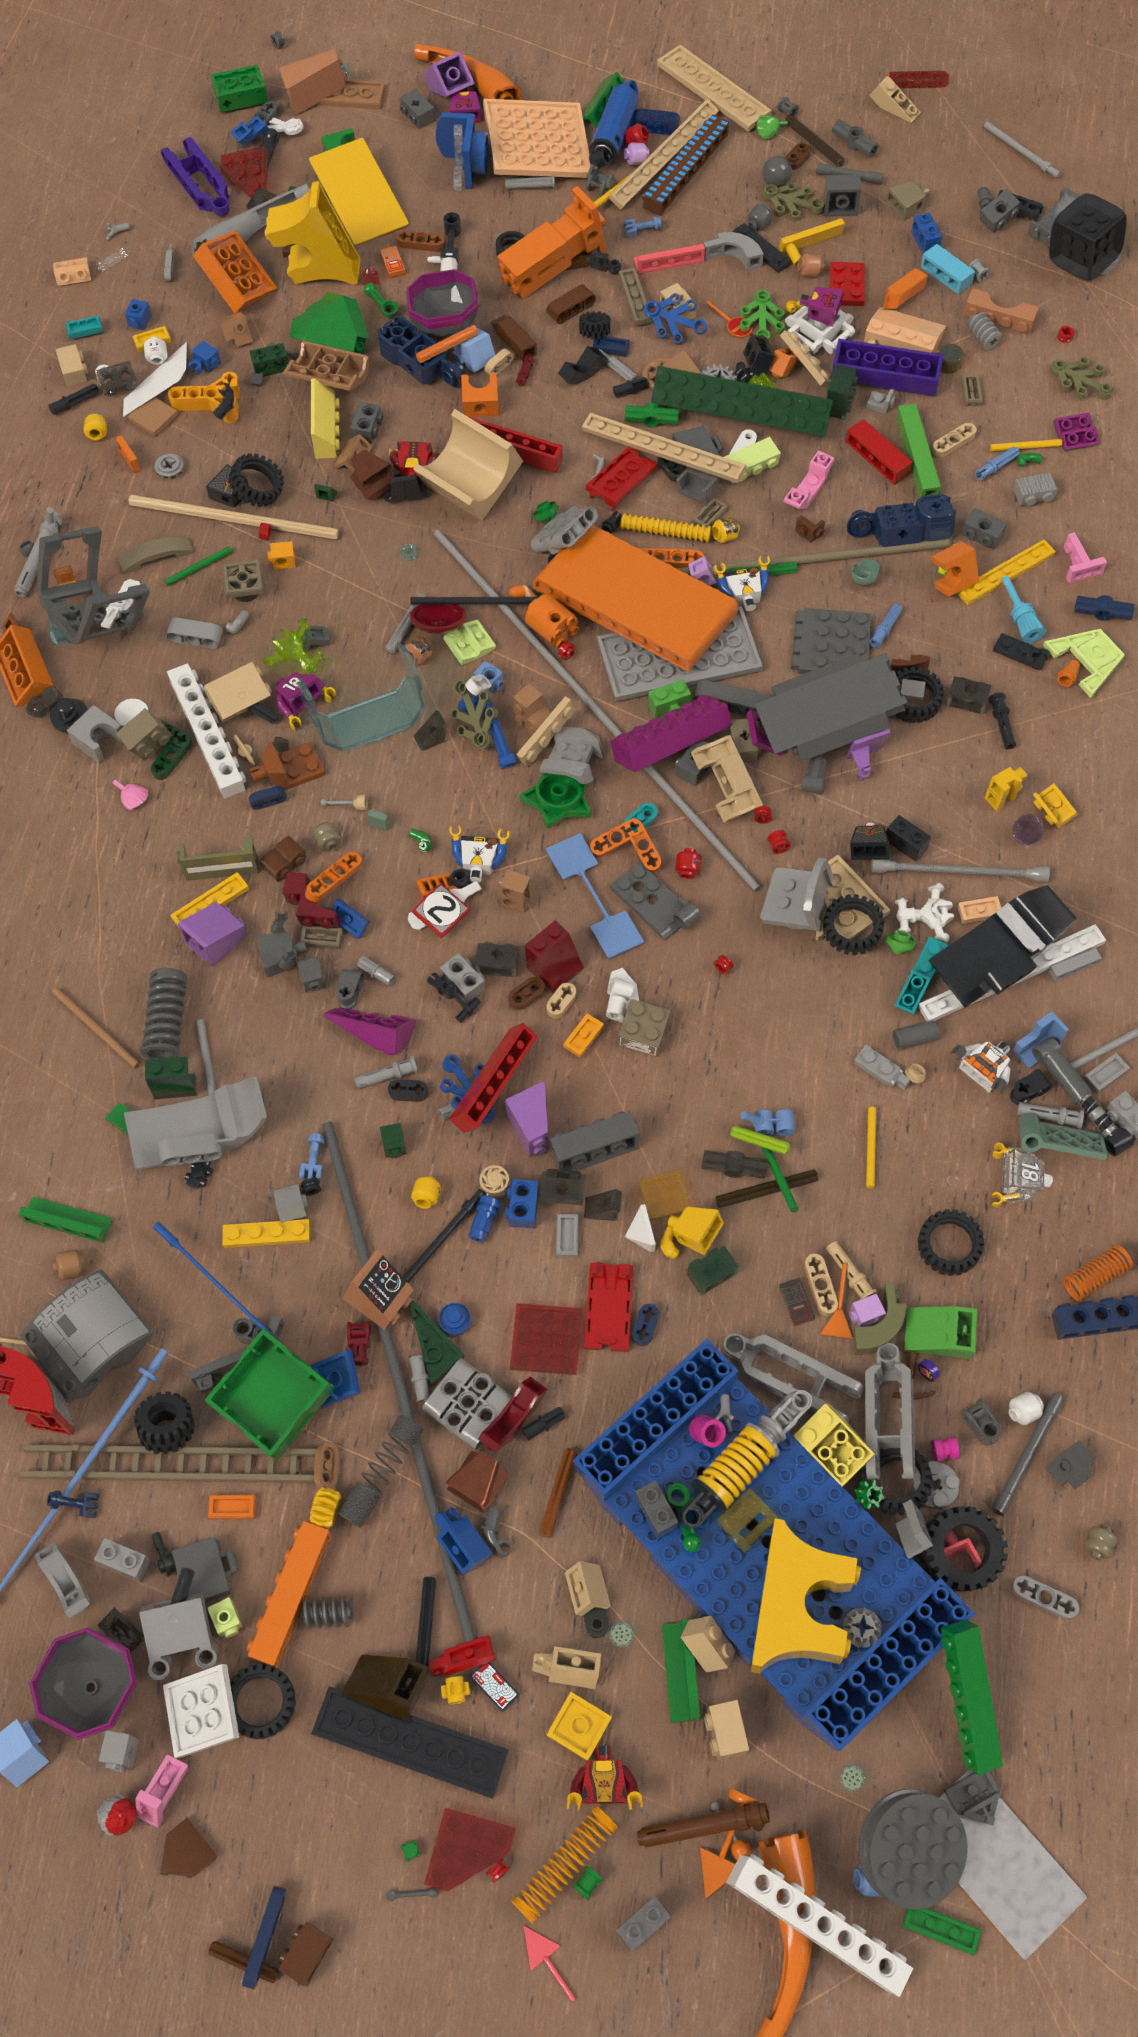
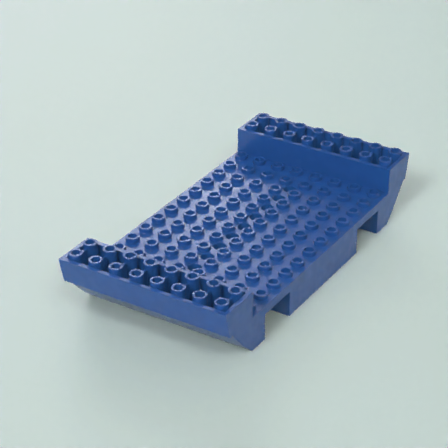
M705 1339L573 1460L577 1472L581 1475L604 1510L619 1526L624 1524L652 1555L651 1561L702 1617L712 1616L735 1648V1653L748 1667L752 1664L769 1555V1549L762 1545V1539L772 1536L775 1518L785 1520L793 1534L811 1547L827 1553L857 1558V1566H861L857 1586L853 1585L850 1592L834 1593L830 1590L820 1589L825 1595V1599L822 1602L815 1601L812 1598L811 1592L805 1598V1608L814 1621L823 1625H834L843 1629L846 1615L853 1609L865 1607L870 1611H874L881 1621L882 1628L878 1641L872 1646L865 1648L851 1644L849 1655L847 1658H843L841 1664L809 1658H793L774 1663L760 1673L784 1699L782 1704L803 1726L829 1745L831 1749L841 1751L943 1648L941 1628L965 1619L969 1621L975 1613L941 1578L935 1582L912 1558L908 1559L903 1548L856 1502L789 1431L785 1433L786 1439L777 1445L780 1451L779 1455L773 1459L769 1458L770 1463L767 1466L763 1465V1471L757 1472L758 1475L755 1479H751V1484L745 1485L746 1489L743 1492L739 1491L740 1495L734 1498V1502H738L742 1506V1511L734 1514L728 1507L724 1514H720L713 1510L700 1526L693 1528L695 1534L701 1539V1547L698 1551L688 1552L684 1549V1536L679 1524L677 1529L658 1539L656 1538L635 1499V1491L656 1480L665 1498L668 1488L676 1483L686 1486L691 1498L696 1493L691 1482L698 1478L697 1470L709 1468V1465L715 1462L716 1457L721 1455V1452L727 1449L730 1443H733L735 1437L739 1436V1433L745 1428L747 1423L757 1425L761 1416H768L769 1411L737 1379L739 1372L737 1368L708 1339ZM723 1394L729 1395L730 1412L734 1416V1419L731 1420L733 1432H728L722 1417L718 1421L722 1422L725 1426L726 1435L724 1441L719 1446L708 1447L693 1440L689 1432L691 1421L698 1415H707L715 1418L721 1409L720 1396ZM679 1492L671 1494L675 1502L683 1501V1496ZM688 1511L687 1513L692 1523L694 1515L691 1511ZM749 1519L755 1520L758 1523V1529L749 1531L745 1526V1522ZM830 1608H839L842 1617L839 1620L832 1619L829 1616ZM862 1618L859 1625H852L860 1629L861 1637H863L865 1630L873 1629L865 1625L864 1618Z

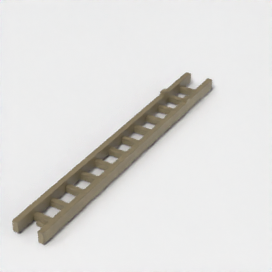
M23 1445L25 1453L44 1454L41 1471H20L19 1477L22 1479L72 1480L77 1472L71 1471L73 1454L89 1455L94 1446ZM103 1446L98 1454H111L109 1472H93L94 1459L80 1479L315 1483L314 1475H296V1473H299L300 1465L297 1457H315L316 1449L287 1448L281 1457H291L290 1474H274L275 1458L270 1457L261 1448L179 1447L177 1452L169 1451L168 1454H165L178 1455L177 1473H161L163 1452L154 1454L153 1450L147 1451L145 1446ZM51 1453L66 1454L64 1471H49ZM118 1454L133 1455L132 1472H116ZM140 1455H156L154 1473L139 1472ZM185 1455H201L199 1473H183ZM208 1456H223L222 1473H206ZM230 1456H246L244 1474H229ZM253 1456H268L267 1474H251Z

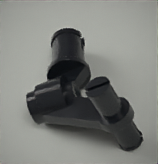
M437 973L431 974L435 980L430 976L427 979L428 984L436 988L440 995H444L447 999L454 998L463 1008L455 1016L460 1023L468 1015L471 1016L474 1013L473 1010L481 1004L480 1000L474 997L467 1005L458 995L459 991L454 982L442 979Z

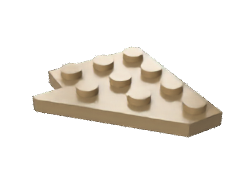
M839 855L828 861L834 881L833 885H828L824 898L825 909L820 918V929L816 931V941L825 936L823 933L824 916L828 906L834 900L837 901L838 897L843 896L845 898L846 895L850 894L851 898H853L854 894H858L859 898L862 899V896L867 897L866 901L871 899L874 901V906L877 904L880 907L879 911L883 912V918L890 913V909ZM844 910L834 918L836 931L847 939L853 940L873 926L869 916L858 910Z

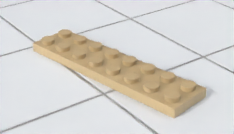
M682 45L677 46L657 60L658 67L704 100L708 99L720 112L747 131H750L757 125L756 123L760 115L771 116V109Z

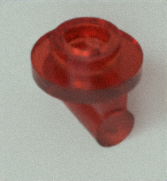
M365 268V271L361 273L362 285L367 283L380 284L379 272L375 271V268Z

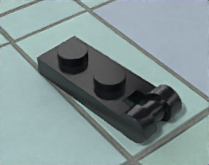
M1013 194L1020 201L1018 214L1028 217L1030 221L1034 220L1036 222L1044 209L1043 204Z
M1001 633L993 648L994 652L1036 670H1042L1045 665L1044 661L1050 655L1047 649L1036 648Z

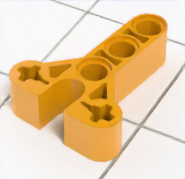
M226 372L222 375V378L209 386L171 388L168 391L171 407L177 411H214L222 402V398H224L218 391V388L225 390L226 387L223 383H228L234 391V408L228 411L223 420L227 423L236 422L239 417L237 399H240V387L236 373Z

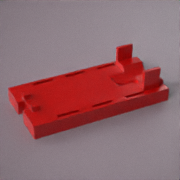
M628 446L586 484L585 490L590 492L589 498L593 496L602 497L608 506H612L611 511L613 512L625 497L657 469V463L647 457H640L639 452Z
M590 1262L584 1349L602 1350V1346L611 1347V1351L628 1352L634 1265H608L602 1262ZM591 1280H593V1290H591ZM628 1282H630V1292H628ZM590 1301H592L591 1311H589ZM627 1303H629V1312H628V1313H626ZM588 1322H590V1332H588ZM626 1324H628L627 1335L625 1334Z

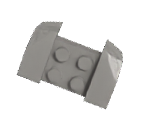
M562 727L554 737L555 746L549 758L543 760L539 770L541 773L569 776L581 784H588L594 780L590 765L588 764L592 753L599 758H603L601 740L598 735L584 728Z

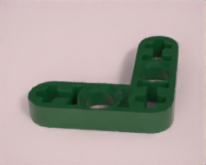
M163 720L161 721L172 732L173 736L151 766L152 774L158 780L166 779L192 746L189 734ZM169 753L177 754L174 759L166 758Z

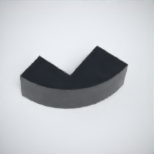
M587 346L576 364L565 362L558 374L568 384H578L596 374L608 358L598 348Z

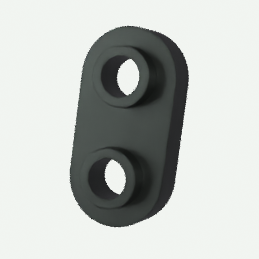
M658 457V466L671 481L677 482L676 479L685 470L684 465Z
M594 1607L583 1615L586 1631L591 1637L601 1638L606 1635L609 1629L606 1609ZM600 1621L602 1626L596 1629L593 1627V1622Z

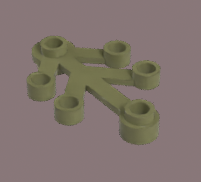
M791 182L778 188L773 184H769L762 191L763 198L772 202L775 207V215L778 217L785 214V207L780 204L779 200L784 201L791 213L790 219L792 221H799L801 212L797 210L795 205L811 209L815 215H820L824 210L825 203L822 199H814L812 202L799 199L800 197L805 199L812 197L813 190L810 187L797 191V184Z
M1080 357L1079 361L1066 363L1063 360H1055L1051 363V373L1059 377L1060 388L1063 391H1069L1073 381L1076 397L1079 399H1084L1088 392L1087 388L1082 386V383L1097 390V396L1100 399L1108 400L1111 398L1113 388L1109 383L1100 384L1088 378L1091 376H1102L1105 371L1103 365L1097 364L1094 369L1072 370L1075 368L1086 369L1090 362L1087 357Z
M459 679L454 684V691L456 694L463 696L469 715L463 713L462 709L453 708L450 716L452 719L462 720L473 725L475 732L470 731L468 726L459 725L456 730L457 735L472 739L473 744L478 749H486L491 743L489 730L492 720L498 717V710L491 707L487 708L483 726L480 721L486 702H490L492 699V693L482 690L479 693L477 708H475L470 691L465 686L467 680Z

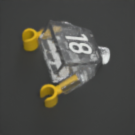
M1000 1142L994 1145L995 1150L1001 1151H994L993 1157L996 1159L1003 1158L1002 1192L1006 1193V1195H1002L999 1192L993 1193L991 1198L1000 1199L999 1202L992 1203L993 1207L998 1208L1006 1201L1007 1203L1025 1201L1034 1197L1044 1187L1052 1185V1175L1044 1173V1161L1037 1158L1033 1152H1028L1021 1146H1008V1148H1005Z

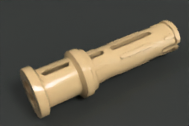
M838 1241L827 1246L826 1250L831 1254L841 1270L842 1264L844 1262L847 1263L846 1277L849 1280V1287L851 1289L854 1288L860 1300L877 1294V1290L872 1289L867 1282L866 1275L859 1273Z

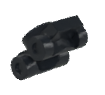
M211 1162L192 1163L190 1166L191 1173L187 1172L184 1178L187 1181L186 1185L198 1189L199 1186L205 1187L208 1181L204 1179L205 1175L211 1176L213 1173V1168H210Z

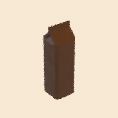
M503 315L491 322L496 334L522 362L525 356L531 355L535 357L537 355V344L511 316Z

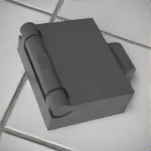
M705 425L673 433V441L718 456L724 450L719 437H710Z
M215 1537L172 1551L178 1577L182 1568H190L195 1572L188 1595L203 1592L205 1603L230 1595L232 1587L230 1580H227V1578L239 1570L235 1553L231 1551L220 1552V1543ZM223 1558L227 1560L229 1571L225 1572L222 1562Z

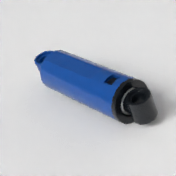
M634 80L617 85L610 93L589 146L590 164L597 166L598 169L614 163L617 159L625 138V132L629 128L638 105V86Z

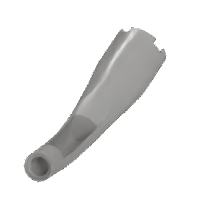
M306 183L280 194L241 214L213 225L192 241L194 243V246L191 248L192 253L194 254L202 243L235 230L246 243L257 231L267 225L266 217H268L269 208L285 205L300 199L309 191L308 184Z

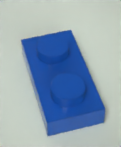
M337 899L331 910L337 912L341 920L340 926L356 938H362L370 920L342 899Z

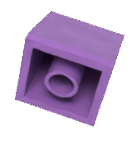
M461 51L433 63L423 74L430 91L444 97L475 84Z
M217 902L178 923L184 942L212 967L247 936L244 921L239 917L235 918L228 907L225 905L222 907Z
M541 1082L505 1100L507 1118L529 1157L534 1155L540 1156L549 1148L545 1084Z

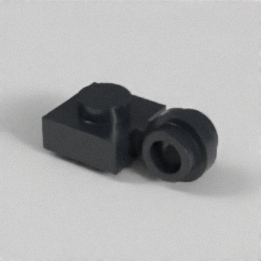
M592 250L590 254L591 268L604 272L608 269L614 275L618 274L621 270V263L617 259L609 260V254Z

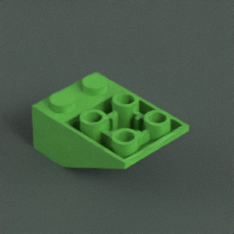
M958 1306L907 1308L904 1351L971 1359L975 1353L977 1309Z

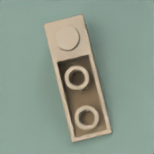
M889 76L869 95L880 108L910 123L921 113Z

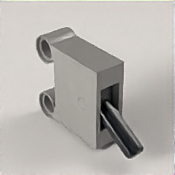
M190 1568L181 1569L171 1600L142 1606L139 1612L150 1661L148 1673L155 1680L164 1679L168 1675L172 1665V1659L169 1654L198 1648L195 1661L199 1667L206 1669L215 1664L219 1653L217 1645L213 1642L203 1592L188 1595L195 1574ZM208 1650L213 1654V1657L205 1659L202 1657L201 1652ZM158 1661L163 1662L166 1669L158 1670L155 1668L154 1663Z

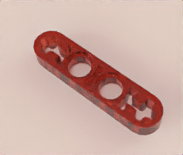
M898 71L887 74L899 88L946 87L949 81V74L946 71Z

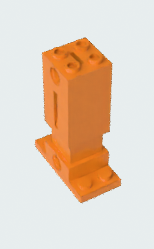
M578 186L572 189L573 203L563 209V217L551 225L546 221L497 256L499 261L498 268L502 272V281L506 285L509 284L513 293L519 295L522 299L572 265L571 259L583 250L587 253L596 250L607 254L598 207Z

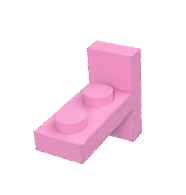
M1075 532L1068 534L1064 543V549L1069 554L1073 564L1069 567L1066 576L1068 583L1103 574L1107 564L1106 559L1101 557L1090 560Z
M166 1755L145 1792L140 1790L135 1798L137 1818L159 1828L163 1821V1811L188 1770L187 1764Z

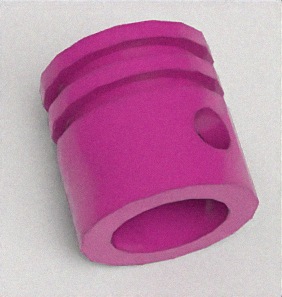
M707 1415L696 1416L689 1426L690 1436L693 1440L708 1447H717L725 1439V1426L722 1422Z

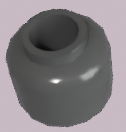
M757 204L748 214L749 226L753 230H764L773 218L771 208L766 204Z

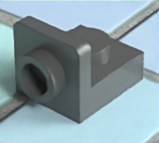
M305 625L302 633L299 634V643L304 652H308L311 645H329L330 637L324 626Z

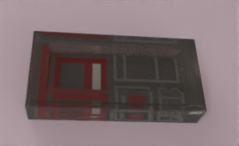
M797 1278L779 1284L794 1327L815 1320L816 1317L801 1279Z

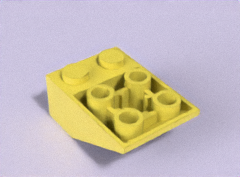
M827 1403L793 1435L842 1487L875 1455L845 1419Z

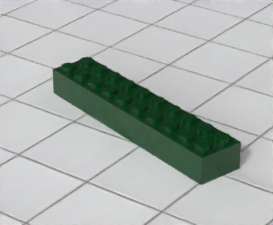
M657 366L651 403L825 437L828 431L834 399L666 366Z

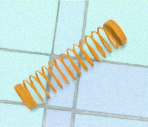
M597 1805L592 1809V1813L597 1820L590 1815H586L591 1826L581 1821L582 1827L588 1834L578 1827L575 1830L581 1839L570 1833V1837L577 1847L569 1840H564L572 1853L563 1846H559V1849L566 1859L557 1852H554L555 1858L562 1867L553 1859L548 1858L549 1863L557 1873L543 1864V1868L550 1878L537 1870V1874L545 1885L535 1877H532V1881L541 1893L532 1885L526 1883L527 1888L536 1900L525 1890H520L532 1908L517 1895L511 1900L532 1924L538 1920L534 1914L538 1917H541V1914L528 1897L540 1908L546 1910V1907L533 1890L546 1902L552 1904V1901L538 1884L555 1898H557V1894L544 1878L559 1891H563V1889L550 1872L565 1885H568V1882L554 1864L571 1879H574V1876L559 1858L577 1873H579L578 1868L566 1853L580 1865L585 1866L570 1845L587 1860H590V1857L575 1839L593 1854H596V1852L581 1833L597 1847L601 1848V1845L585 1826L591 1829L604 1842H607L606 1838L592 1821L610 1836L618 1829V1826Z

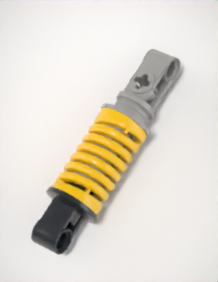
M805 1390L791 1392L769 1412L768 1416H761L757 1425L747 1423L745 1428L739 1433V1436L733 1439V1443H730L727 1449H724L721 1455L716 1457L715 1462H712L709 1468L703 1471V1475L691 1482L696 1493L678 1510L676 1515L678 1524L683 1528H696L701 1525L713 1510L724 1514L727 1508L734 1502V1498L740 1495L739 1491L743 1492L746 1489L745 1485H750L751 1479L757 1477V1472L763 1471V1465L767 1466L770 1463L769 1458L773 1459L779 1455L780 1451L777 1445L786 1439L785 1433L810 1408L812 1404L811 1395ZM796 1396L801 1398L802 1404L800 1407L795 1404ZM688 1511H691L694 1515V1520L691 1524L686 1520V1513Z

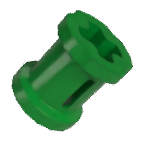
M587 1865L585 1873L577 1883H573L571 1886L589 1901L592 1891L604 1879Z

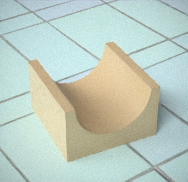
M454 409L451 414L453 420L452 432L442 453L426 466L416 464L413 470L427 487L480 521H483L523 463V460L511 443Z

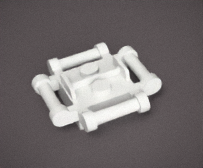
M807 306L801 307L797 312L785 319L786 324L791 327L788 331L797 333L800 337L799 341L805 344L812 354H816L822 346L829 354H832L836 351L838 339L846 340L855 334V329L850 325L854 317L840 309L833 327L809 318L807 316ZM840 330L844 331L841 335L838 336V332ZM799 331L802 332L803 334H805L806 336H808L809 338H811V339L814 340L815 342L812 343L811 341H809L808 339H806L805 337H803V336H802L801 334H799L798 332H799Z

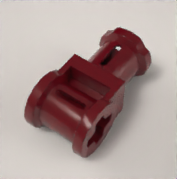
M370 1321L356 1324L347 1322V1341L349 1349H351L355 1366H365L369 1363V1360L366 1358V1348H369V1341L371 1339Z

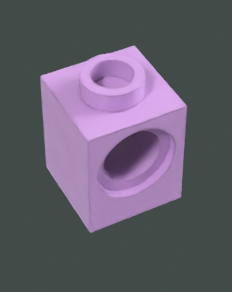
M705 556L688 564L691 577L701 580L709 586L717 583L713 568Z
M877 1294L852 1303L849 1311L853 1324H857L858 1327H867L882 1321L886 1315Z

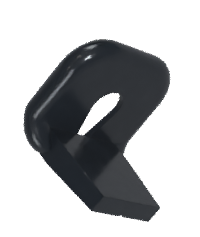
M396 474L394 475L396 478H391V489L383 494L386 502H395L427 496V490L420 477Z

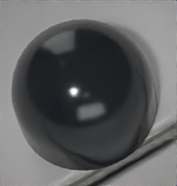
M465 869L453 871L450 875L451 884L460 889L470 884L469 872Z

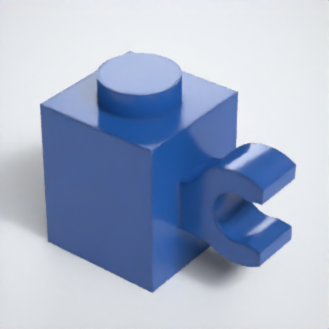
M204 340L191 350L193 361L189 362L188 366L189 370L195 368L196 375L202 373L203 369L210 373L221 364L219 351Z

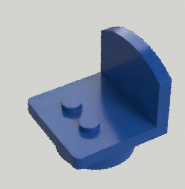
M442 112L436 126L437 146L445 158L463 159L462 169L464 170L465 188L472 189L474 174L487 173L489 154L488 132L475 131L474 114Z

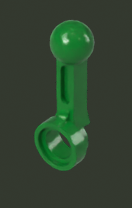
M367 283L364 286L365 295L374 300L386 318L392 319L398 314V304L392 300L385 301L377 291L374 283ZM386 310H394L391 313L386 312Z
M679 1483L671 1485L666 1492V1500L677 1515L678 1510L690 1499L688 1488ZM679 1492L683 1496V1501L675 1502L671 1494ZM686 1513V1520L691 1524L689 1515ZM680 1526L684 1536V1549L688 1552L698 1551L701 1547L700 1537L695 1534L693 1528H683Z

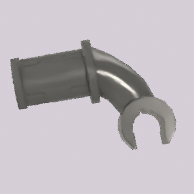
M489 1507L484 1526H481L480 1529L483 1531L487 1543L494 1549L495 1554L498 1557L504 1558L508 1553L503 1552L500 1546L510 1547L511 1543L506 1539L500 1540L497 1537V1528L503 1511L495 1507Z

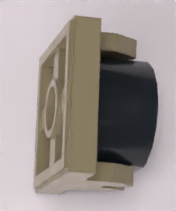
M260 560L223 564L226 598L234 597L238 601L249 602L257 598L259 594H264Z

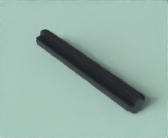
M424 1577L416 1662L425 1666L429 1665L436 1579L434 1577Z

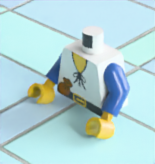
M761 556L759 557L758 564L761 566V570H759V567L726 572L724 576L725 564L720 563L721 571H718L717 566L714 565L713 573L718 575L719 591L736 599L738 606H744L746 611H753L756 608L755 603L760 602V597L765 594L769 584L767 565L770 562V557L767 556V563L765 564L761 562Z
M452 826L450 827V834L453 835L451 840L452 855L457 864L469 872L471 882H481L482 875H491L493 869H497L505 860L508 846L506 840L511 837L509 830L506 838L502 837L503 829H500L498 831L499 839L461 836V839H459L461 827L459 826L458 834H453Z

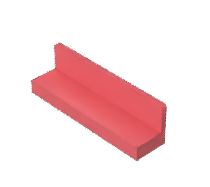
M703 244L640 255L634 257V262L638 274L704 262L705 248Z

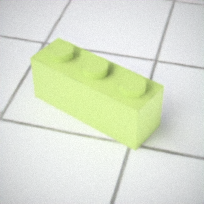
M768 437L724 458L746 465L747 470L739 481L741 482L751 475H757L767 468L775 467L779 462L781 453L772 439Z

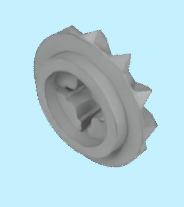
M176 454L162 455L155 462V470L162 478L167 476L170 479L173 475L177 477L178 473H182V468L184 467L183 460ZM166 464H168L169 466H172L173 468L170 469V468L166 467Z
M865 1607L853 1609L846 1615L843 1622V1630L847 1631V1639H850L851 1644L861 1648L870 1647L880 1638L882 1632L881 1621L874 1611H870ZM862 1618H864L866 1626L873 1628L865 1630L863 1637H861L860 1629L852 1626L859 1625Z

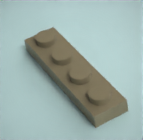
M636 269L620 270L619 279L635 326L652 323V319L648 318L644 313V306L647 301Z

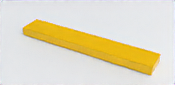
M1042 540L979 576V582L956 594L968 606L1003 586L1002 578L1004 576H1009L1010 580H1013L1053 557L1056 551L1045 540Z

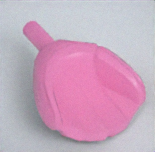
M116 779L113 781V784L122 790L121 802L129 811L143 804L149 795L148 790L142 786L134 784L124 786Z

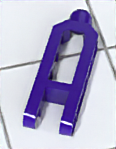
M191 137L182 141L184 149L188 154L183 159L179 160L168 147L161 149V155L165 164L200 210L213 211L217 216H226L229 213L227 183ZM200 171L219 197L212 200L209 194L202 193L198 188V184L194 183L190 175Z

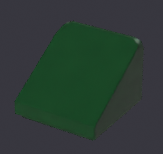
M319 484L314 485L316 498L334 501L337 495L335 489Z

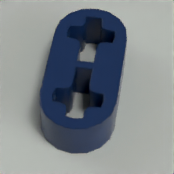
M282 786L257 791L249 796L251 808L254 810L277 805L287 799L285 789Z
M645 1304L639 1310L632 1336L633 1341L638 1346H646L652 1340L659 1316L657 1307L652 1304ZM650 1310L655 1317H650L649 1322L646 1323V1315L643 1313H647ZM643 1327H645L646 1336L648 1337L640 1340L637 1333H641Z

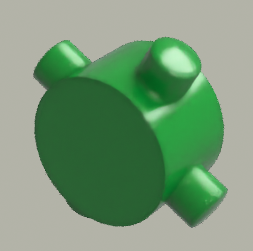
M413 1840L412 1843L401 1845L400 1849L403 1850L406 1856L404 1859L406 1862H409L410 1859H414L416 1856H421L416 1840Z

